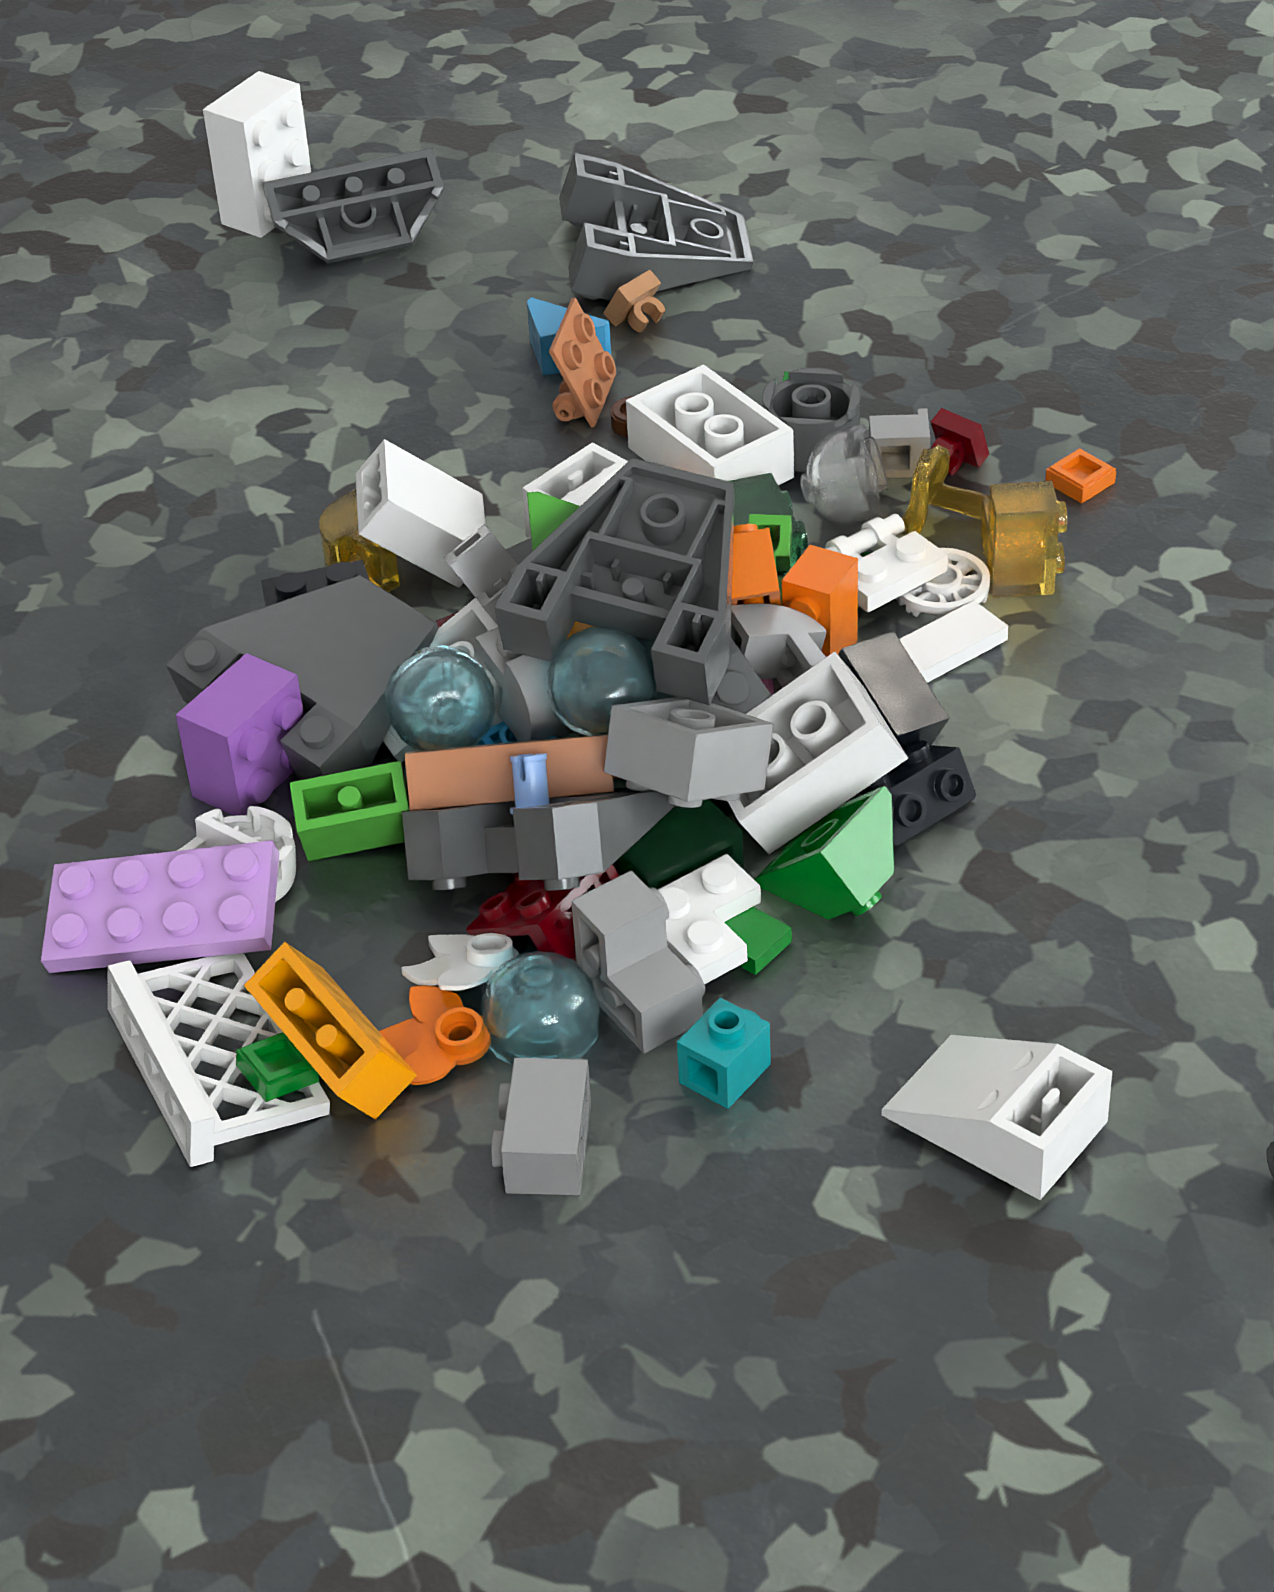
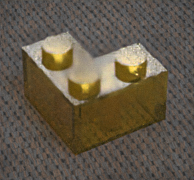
M1052 481L990 484V494L982 495L980 536L986 566L990 573V586L993 598L1052 595L1055 593L1056 573H1064L1065 568L1064 547L1062 542H1058V533L1067 531V508L1065 501H1057Z

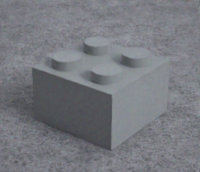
M681 697L612 705L604 772L625 779L626 787L640 792L658 791L668 795L667 801L670 804L680 807H700L702 800L711 798L723 801H736L740 799L741 793L765 789L773 723L714 703L706 705Z

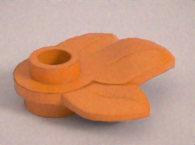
M412 986L409 991V1003L413 1018L379 1031L417 1074L410 1083L412 1085H424L442 1079L456 1065H465L480 1059L487 1052L491 1044V1032L487 1021L476 1011L464 1007L458 994L452 991L440 990L439 987Z

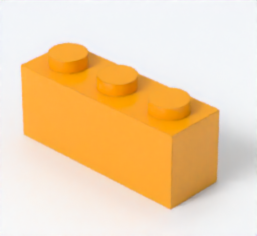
M284 942L244 984L245 988L338 1097L375 1120L417 1076L325 969L288 943Z

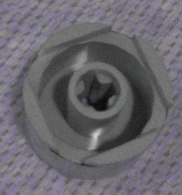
M824 368L796 369L789 372L788 380L776 385L775 378L766 385L762 395V407L793 429L794 471L821 472L828 476L844 473L848 468V462L855 457L859 450L860 390L858 386L853 382V386L850 387L843 382V374Z

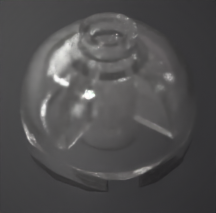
M864 425L841 429L824 436L815 444L809 456L807 473L801 475V488L808 503L814 502L818 512L831 523L844 527L862 526L875 517L885 519L888 513V504L879 506V492L888 490L884 463L874 437L863 438L862 433L867 429Z

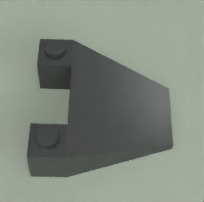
M574 153L559 196L562 220L582 228L568 266L571 292L578 293L587 299L596 300L601 298L611 301L619 287L648 270H651L661 282L657 290L661 291L751 269L754 261L744 215L618 163Z
M631 458L517 565L494 607L503 649L554 663L575 621L652 641L654 644L651 648L657 691L710 705L730 663L734 483Z
M359 575L204 627L166 664V667L183 701L187 704L246 653L297 674L303 711L307 714L280 742L296 777L304 780L370 767L439 628L432 619Z
M625 787L614 788V792L549 798L550 804L513 809V814H510V808L515 807V801L402 812L408 880H431L432 890H446L466 887L467 876L486 873H519V880H544V890L580 887V876L599 874L606 871L676 805L670 804L667 801L668 795L658 791L640 792Z

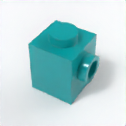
M719 998L677 1041L679 1083L729 1109L771 1065L770 1023L751 1010L742 1009Z

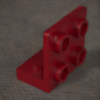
M613 864L603 873L580 876V887L564 890H544V880H519V873H514L513 877L515 880L502 893L490 897L479 907L480 915L466 928V931L469 935L473 936L486 933L503 934L508 937L529 935L557 982L573 981L578 976L571 900L619 877Z

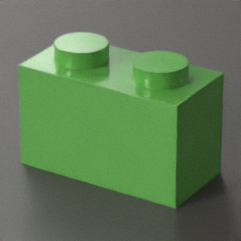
M401 761L290 782L297 834L308 861L405 842L402 812L410 811L408 786Z

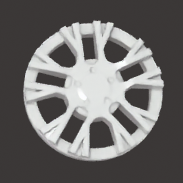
M939 548L948 554V571L895 599L898 600L900 606L905 604L906 611L908 613L913 612V616L917 617L921 612L936 614V620L973 600L977 603H986L990 589V573L987 566L978 557L966 551L953 548ZM952 560L958 562L956 565L951 564ZM973 569L978 573L974 575L964 576Z

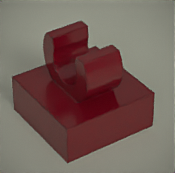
M943 408L930 421L936 439L930 452L940 457L935 464L936 469L952 476L958 471L962 462L980 468L990 455L981 424Z

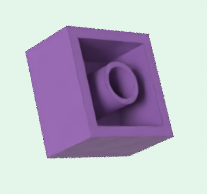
M246 653L176 714L192 797L233 816L247 815L249 806H258L266 801L272 792L294 773L280 740L304 717L297 674Z

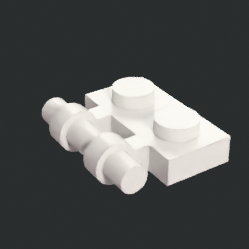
M892 514L885 519L875 517L864 523L861 531L849 537L840 535L828 541L825 549L858 558V606L866 612H870L948 571V554L916 531L901 538L896 537L905 529L904 522L898 514ZM869 549L874 551L864 557L859 555Z

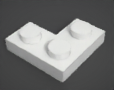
M728 854L658 889L669 909V918L666 920V932L670 950L684 964L689 963L693 965L701 975L704 984L748 961L747 944L724 922L761 903L760 885Z

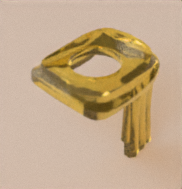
M937 445L933 449H924L914 470L910 503L902 518L905 525L904 532L906 535L913 531L921 534L927 520L929 504L987 522L998 500L985 496L981 492L949 486L943 483L949 470V450L941 445Z

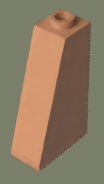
M608 734L416 750L404 754L410 811L515 801L512 762H510V756L547 753L546 769L549 798L614 792L613 779L622 778L604 772Z

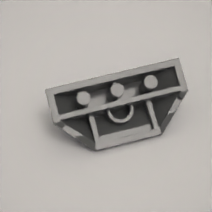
M433 148L267 181L263 182V189L274 226L328 264L412 246L440 198L444 185Z

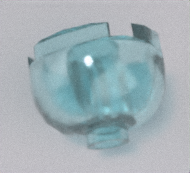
M590 627L571 635L556 650L547 670V699L554 715L563 725L566 724L571 730L580 733V736L609 734L612 705L655 700L657 694L653 662L647 649L632 634L614 627Z
M445 645L425 647L412 653L413 657L407 659L401 667L398 665L392 672L385 692L387 716L398 737L415 751L478 745L490 730L495 714L494 686L482 665L476 662L464 650Z
M534 951L519 954L505 961L492 974L482 996L481 1017L484 1028L491 1037L489 1048L497 1058L513 1065L514 1058L578 1059L582 1057L597 1040L600 1007L592 979L574 960L560 953Z

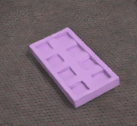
M273 840L54 864L41 963L48 973L105 968L108 965L129 960L132 964H143L271 950L279 851Z

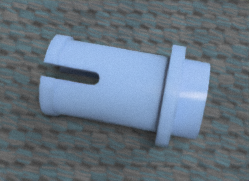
M547 753L510 756L515 807L510 808V814H513V809L550 804L546 769Z

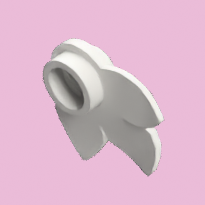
M486 933L476 936L429 935V947L435 958L421 964L403 966L401 969L404 977L419 986L438 985L439 989L443 991H462L483 983H496L506 979L508 974L514 972L519 967V953L513 948L511 938L503 934Z

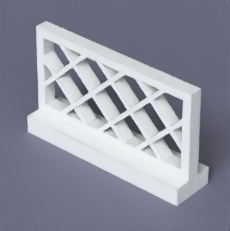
M244 953L210 956L137 974L130 960L107 966L108 1011L190 1167L214 1161V1145L329 1115L330 1100L319 1082L297 1090L303 1092L306 1099L291 1103L279 1099L265 1102L259 1093L233 1085L239 1074L242 1073L236 1066V1053L211 1046L218 1034L243 1041L245 1043L242 1047L283 1032L244 986L255 974ZM234 972L239 980L234 989L208 982L211 977ZM172 988L185 993L178 1003L155 997L152 992ZM197 997L223 1004L216 1015L191 1008ZM236 1008L260 1016V1020L255 1027L230 1020L229 1018ZM180 1022L206 1030L199 1041L174 1034V1030ZM201 1061L227 1069L220 1081L195 1073V1069ZM222 1100L249 1108L246 1115L221 1121L216 1110Z

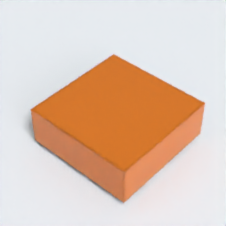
M1079 448L1046 469L1045 483L1082 504L1115 483L1116 468Z

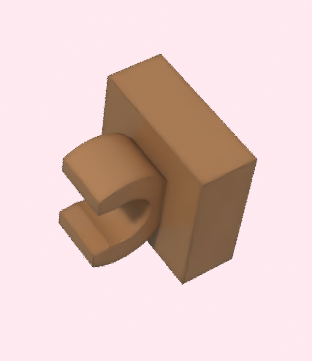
M651 270L646 271L619 287L603 314L614 327L628 319L632 329L638 333L642 332L649 322L642 312L647 313L657 323L666 311L662 302L653 297L661 282Z

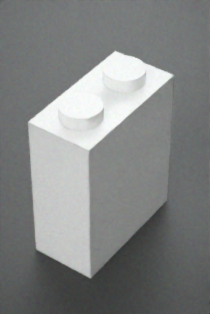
M384 439L356 472L359 535L460 588L463 581L449 566L444 557L481 526L486 525L482 493Z

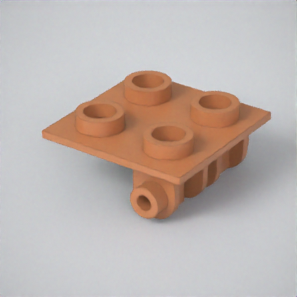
M575 297L569 303L549 350L563 377L559 388L560 394L554 399L552 407L559 420L570 421L585 416L592 428L597 423L616 376V366L611 354L604 351L599 342L591 317L583 312Z

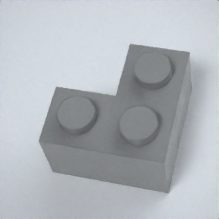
M629 871L571 900L578 984L643 1054L688 1031L703 1015L702 996L705 994V985L697 969L689 963L684 964L670 950L666 932V920L669 918V909L662 894L654 887L648 888L632 871Z

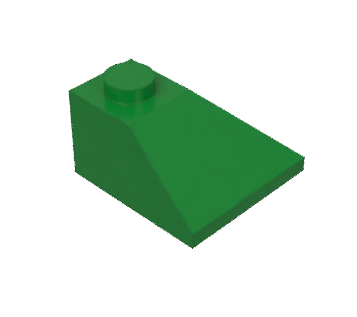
M883 786L843 803L798 834L754 880L760 885L761 889L827 920L850 911L854 916L865 913L881 899L882 895L878 890L894 874L891 793Z

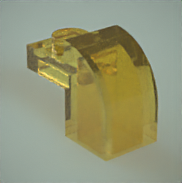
M356 489L332 502L323 511L319 520L325 567L338 562L363 560L370 582L386 592H390L400 586L396 554L359 535Z

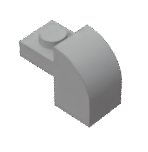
M484 524L444 558L477 598L484 610L498 624L494 607L518 564Z
M762 603L731 606V638L760 679L776 678L783 688L826 658L821 651L827 631L808 615L774 604Z
M499 627L475 637L474 652L502 688L499 715L519 742L543 740L554 735L556 738H562L574 732L577 715L576 691L568 667L560 652L555 662L552 663L504 650Z

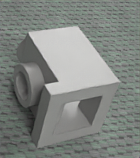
M927 408L918 409V414L869 416V430H859L860 459H869L871 479L929 477L930 429Z

